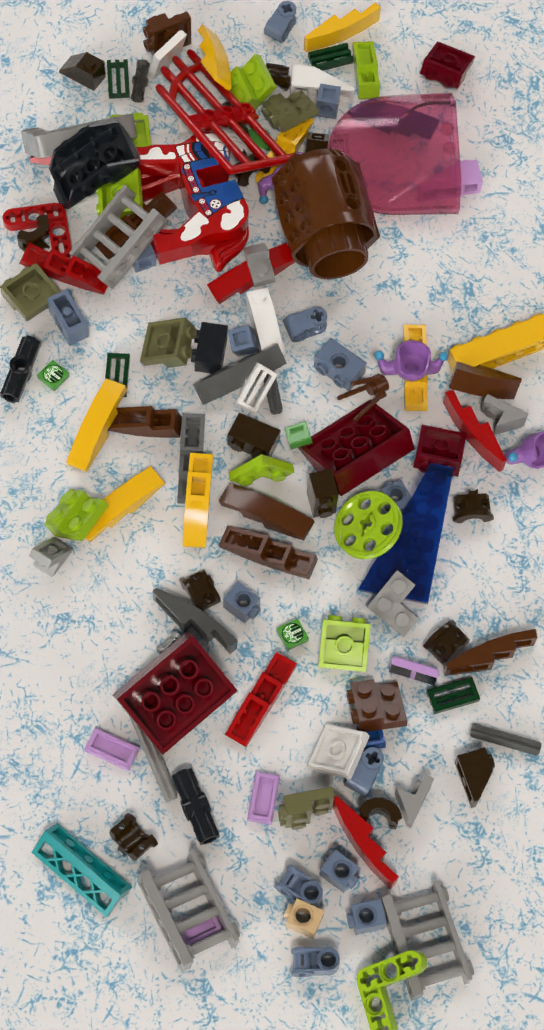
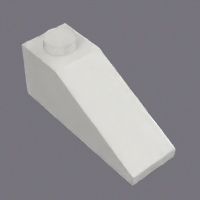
M293 65L291 94L302 90L311 100H317L320 83L340 86L339 103L353 104L354 87L314 66Z
M268 288L246 292L247 312L252 327L255 330L260 351L274 343H278L282 354H285Z

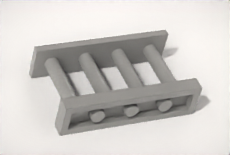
M125 184L116 192L114 198L69 252L70 255H74L82 260L86 258L98 268L101 273L97 278L111 289L117 285L152 242L153 235L158 234L168 222L154 208L148 213L133 201L136 194ZM126 207L143 219L136 230L119 218ZM113 224L129 237L122 247L105 235ZM99 241L115 254L108 265L91 252Z
M194 849L189 851L187 857L189 863L158 877L151 876L149 870H146L139 874L137 880L181 972L191 968L194 955L225 940H228L231 948L237 946L240 937L237 925L234 922H230L205 872L206 865L202 856H197ZM194 872L200 884L199 886L168 900L162 898L159 892L161 886ZM205 894L211 908L181 922L173 921L170 914L172 909ZM217 917L223 929L222 931L192 945H185L181 937L184 931Z
M439 880L434 881L432 893L398 902L397 900L393 901L391 894L381 897L387 928L396 955L411 951L406 941L409 940L410 936L445 926L450 941L417 951L422 952L426 959L453 951L458 966L425 976L419 974L406 979L405 983L411 1001L422 997L424 994L423 990L426 989L425 986L462 976L465 985L470 983L473 979L472 975H474L470 959L466 960L447 905V901H449L447 889L445 886L441 887ZM437 902L441 917L407 927L401 925L398 917L401 915V912ZM413 958L412 962L403 964L404 968L415 967L414 965L418 959Z

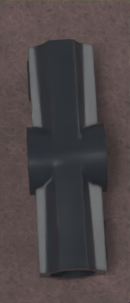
M28 335L22 337L15 356L10 360V369L0 392V397L7 402L15 403L20 401L26 383L32 376L31 370L41 347V341L35 337ZM18 368H25L22 371H17Z
M192 768L180 770L172 775V779L181 798L180 803L187 821L191 822L200 845L214 842L220 835L211 816L208 799L204 791L201 792Z

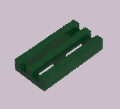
M348 43L308 52L311 66L322 71L354 63L353 55L351 56V50L348 49Z
M123 59V62L115 60L112 63L111 60H107L109 99L130 98L128 59ZM112 68H116L117 93H113ZM120 68H124L125 93H121Z
M107 353L105 379H110L112 359H116L114 381L119 383L121 359H125L123 385H126L128 389L130 354Z
M473 677L426 691L434 714L480 701ZM470 685V688L466 690L451 693L438 698H435L434 696L436 694H440L443 692H447L450 690ZM473 694V696H470V697H467V698H463V699H460V700H457V701H453V702H450V703H446V704H443V705H439V706L437 705V704L442 703V702H446V701H449V700H453V699H456V698H460V697H463V696H467V695Z

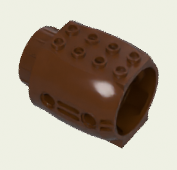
M317 149L303 154H293L272 177L279 219L294 261L299 265L309 267L313 276L320 279H337L357 272L368 261V248L380 238L359 162H355L347 154L336 149Z

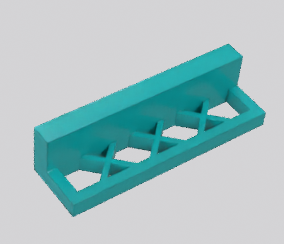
M59 823L44 831L31 852L105 917L111 914L119 900L128 895L132 889L129 883ZM45 843L52 847L54 856H48L41 850ZM61 860H67L71 864L72 872H66L63 869ZM80 876H85L90 880L91 888L86 889L81 884ZM99 893H105L112 899L108 906L100 901Z

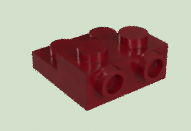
M437 41L425 57L420 74L424 75L428 80H437L446 87L458 89L465 80L466 73L472 66L475 56Z
M422 425L413 468H418L423 473H429L430 471L441 473L446 478L458 477L467 434Z

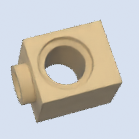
M296 898L294 905L289 903L283 918L287 919V928L314 939L323 918L324 910ZM304 912L309 916L310 920L306 923H300L297 921L296 915Z

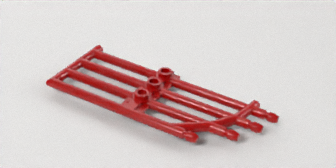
M191 49L187 51L188 57L194 63V65L189 67L178 56L172 58L175 66L181 71L177 76L168 67H161V73L171 83L168 92L164 86L157 84L155 87L157 93L228 175L285 164L295 154H286L257 122L256 119L259 116L256 114L253 106L246 102L240 103L230 91L212 78L200 62L202 59L195 51ZM201 71L232 107L222 106L194 73ZM186 78L213 107L214 111L211 109L205 110L185 88L182 82ZM177 93L185 99L197 114L188 115L176 101ZM238 123H248L274 152L276 157L268 158ZM220 126L230 127L258 160L250 162ZM202 130L213 131L240 164L232 166Z

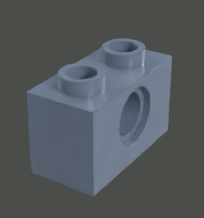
M67 289L47 298L49 313L69 346L89 337L88 323Z
M332 338L314 358L316 371L323 376L326 375L333 380L335 385L345 388L347 391L354 387L351 385V382L360 380L366 372L367 362ZM335 365H342L343 367L337 368Z

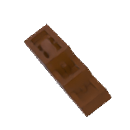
M162 191L147 205L143 203V209L148 213L154 208L165 218L177 209L176 205ZM135 213L129 217L125 214L121 218L134 230L143 221ZM115 225L105 233L106 236L120 247L125 244V240L129 239ZM100 241L96 244V247L108 260L115 256Z
M229 483L219 499L221 506L241 512L243 517L262 523L266 529L303 541L315 523L314 519L287 505L232 483Z
M228 525L219 543L220 548L240 557L306 579H310L318 561L316 555L297 551L293 545L273 541L269 535Z
M536 629L511 633L489 640L464 652L446 664L444 676L491 670L494 660L513 658L516 648L534 646L538 638Z

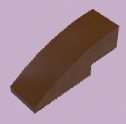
M457 361L450 379L449 388L486 397L488 394L497 399H514L522 378L482 365L476 368Z
M152 406L116 408L118 414L108 431L134 436L180 438L182 416L177 409L155 410Z

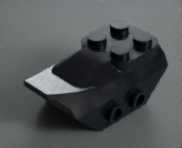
M118 120L90 124L81 128L78 133L63 141L53 151L49 170L54 179L53 191L58 202L62 204L64 209L67 208L68 210L87 196L92 195L105 184H114L120 181L139 166L140 155L132 138Z

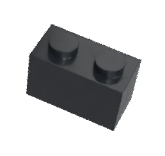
M201 322V328L196 330L197 335L194 343H198L197 349H192L191 362L195 363L196 372L212 374L223 367L228 339V325Z

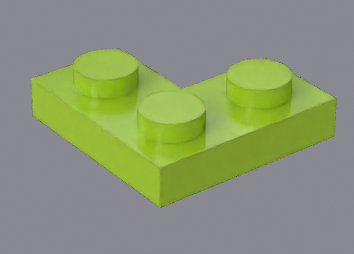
M261 454L230 471L229 479L241 486L251 485L253 481L261 477L271 479L274 482H280L294 473V468L291 463Z

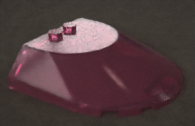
M452 93L391 95L371 98L351 108L337 122L331 133L328 149L342 151L355 162H359L373 212L385 215L459 213L461 167L456 101Z

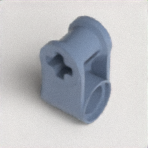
M291 1L281 2L272 17L268 19L264 28V34L284 42L296 24V5Z
M317 306L287 316L283 323L291 341L300 342L306 338L323 333L327 327V312L322 307Z
M375 747L366 749L358 762L351 780L347 779L344 786L367 797L384 761L382 751ZM374 757L376 758L375 762L372 765L368 764V760Z
M287 865L285 868L286 873L279 883H275L274 888L282 895L294 901L297 898L315 907H319L323 900L321 885L296 867ZM313 890L318 893V897L314 900H309L305 897V893Z
M295 947L291 949V954L294 957V970L291 971V975L294 977L329 976L335 974L339 969L340 957L333 948ZM325 956H331L335 959L336 963L332 967H325L321 960ZM302 957L304 958V966H303V967L301 966V958H302Z

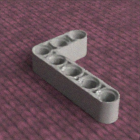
M133 114L111 117L51 131L38 127L22 130L21 134L25 153L36 158L52 156L55 148L78 133L81 128L90 124L118 120L130 137L135 138L137 134Z

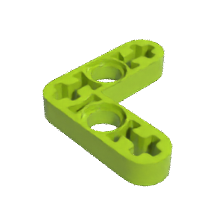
M406 951L364 967L358 972L356 978L370 1030H382L384 1026H388L389 1030H398L386 987L424 972L427 966V959L422 952ZM413 958L418 959L415 967L404 968L403 964L412 962ZM391 963L397 968L396 976L392 979L388 977L386 972L388 965ZM379 974L380 978L371 980L370 984L366 983L369 975ZM376 997L382 1001V1008L379 1012H375L372 1008V1001ZM384 1015L386 1016V1018H381V1020H376V1017H380V1016H384Z

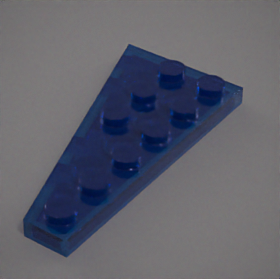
M430 464L402 513L403 525L398 540L390 550L376 558L358 591L377 595L398 570L415 584V587L404 600L428 605L454 467Z

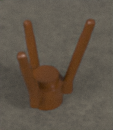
M376 374L372 377L351 382L352 386L365 383L366 385L337 396V400H341L365 390L369 395L376 396L353 418L355 422L367 413L380 399L387 396L385 391L389 390V383L384 375Z

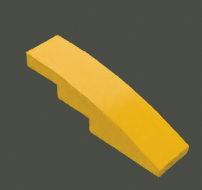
M375 2L361 13L354 8L341 19L333 15L304 37V51L310 52L334 45L366 30L379 21L381 7Z
M202 24L197 30L204 39L199 45L205 53L204 58L200 62L217 83L230 91L232 88L231 71L224 46L218 36Z
M310 118L284 133L280 132L276 143L286 154H296L310 131L314 119ZM270 150L267 155L268 158L276 157L274 152ZM280 165L271 166L270 171L266 174L259 171L255 182H259L262 178L274 173Z
M404 324L403 342L414 340L427 345L426 325ZM425 375L418 381L404 380L405 411H427L428 375Z
M107 378L105 379L77 433L66 461L67 465L85 472L88 471L109 437L107 430L118 414L116 408L127 392L126 385Z
M152 466L128 480L103 499L109 506L85 537L88 541L92 542L107 527L112 528L128 513L133 514L166 484Z

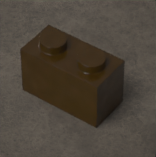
M239 413L227 435V445L237 452L243 451L248 453L253 458L261 454L272 457L280 441L281 430Z
M332 469L309 473L307 496L313 518L319 516L320 518H327L336 513L338 490Z

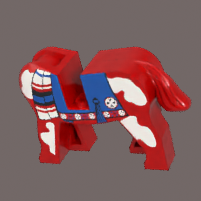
M203 131L230 162V151L213 132ZM195 135L180 144L136 147L140 155V164L137 168L141 171L143 202L154 199L161 191L166 194L180 189L183 204L189 220L179 229H161L158 234L153 235V240L150 244L156 254V258H158L159 264L196 255H210L215 271L221 272L243 250L249 237V209L236 180L229 181L227 172Z

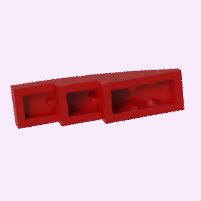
M30 242L19 264L25 267L37 263L48 277L84 290L104 295L108 287L97 278L101 271L94 265L74 255L72 258H69L53 249L48 252Z
M287 243L269 249V258L275 276L295 263ZM246 261L207 284L219 304L237 292L241 295L254 286Z
M454 390L445 392L443 404L456 427L461 433L467 434L466 440L483 459L497 471H503L506 458L489 423L479 424L471 406L462 408Z
M276 652L265 672H262L251 693L249 692L225 735L247 747L298 664Z
M336 795L332 807L344 833L370 870L391 890L397 883L399 876L382 862L387 852L370 838L374 828Z

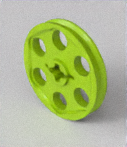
M366 491L350 498L337 514L334 524L336 541L347 554L354 558L367 560L379 557L390 550L398 540L403 525L402 513L399 506L382 492ZM365 500H371L370 506L362 510L361 504ZM384 505H391L388 513L381 514V508ZM353 515L352 523L344 525L345 518ZM370 522L372 523L371 526H367V527L365 528V525H366V524H370ZM388 525H393V531L389 535H383L384 528ZM350 536H356L355 543L347 546V539ZM370 541H375V548L371 551H366V545Z

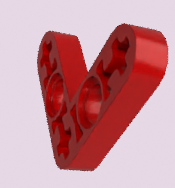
M41 204L12 208L4 212L2 217L3 224L10 231L37 228L38 221L30 220L28 218L29 215L33 213L44 215L46 212L49 221L48 230L51 249L60 253L59 243H63L64 253L61 254L69 258L72 256L69 254L72 249L66 212L62 204ZM57 211L58 216H54L53 212ZM15 217V222H11L10 218ZM61 228L65 232L63 235L56 236L53 234V231Z

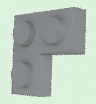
M397 570L367 606V608L403 637L419 619L401 604L415 587V584Z

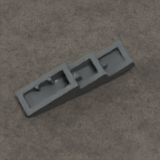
M274 343L256 354H250L240 361L229 364L194 383V388L202 404H207L243 387L257 362L272 371L287 364L278 343ZM262 370L259 372V374H258V376H257V378H256L255 380H257V379L259 378V376H260Z
M182 413L177 503L185 504L190 453L203 454L205 414Z
M158 588L153 590V600L184 633L192 627L206 643L215 638L229 654L237 649L238 640L201 609Z

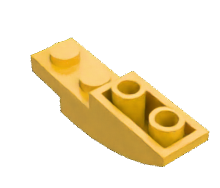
M190 453L182 547L206 548L213 454Z

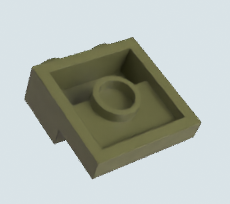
M302 90L290 94L288 98H285L281 93L272 95L268 100L262 102L263 107L261 108L266 120L269 119L274 128L277 127L282 133L319 114L317 106Z
M37 263L25 267L20 274L7 279L0 286L3 298L14 311L17 309L26 321H29L48 308L47 298L61 292Z
M186 318L148 323L140 362L144 366L164 364L167 368L186 366L187 360L192 357L191 341L197 335L195 326Z
M333 787L283 796V801L279 805L278 811L280 826H285V828L291 827L292 830L303 829L306 827V824H310L312 813L315 816L327 814L328 810H332L334 802Z

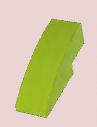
M373 41L353 42L358 99L379 98L380 81Z

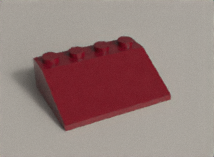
M372 400L367 401L311 437V444L298 447L317 472L332 469L340 496L348 493L415 450L410 429L377 404L358 421L355 422L353 420Z
M186 632L112 696L163 755L238 690L195 637Z

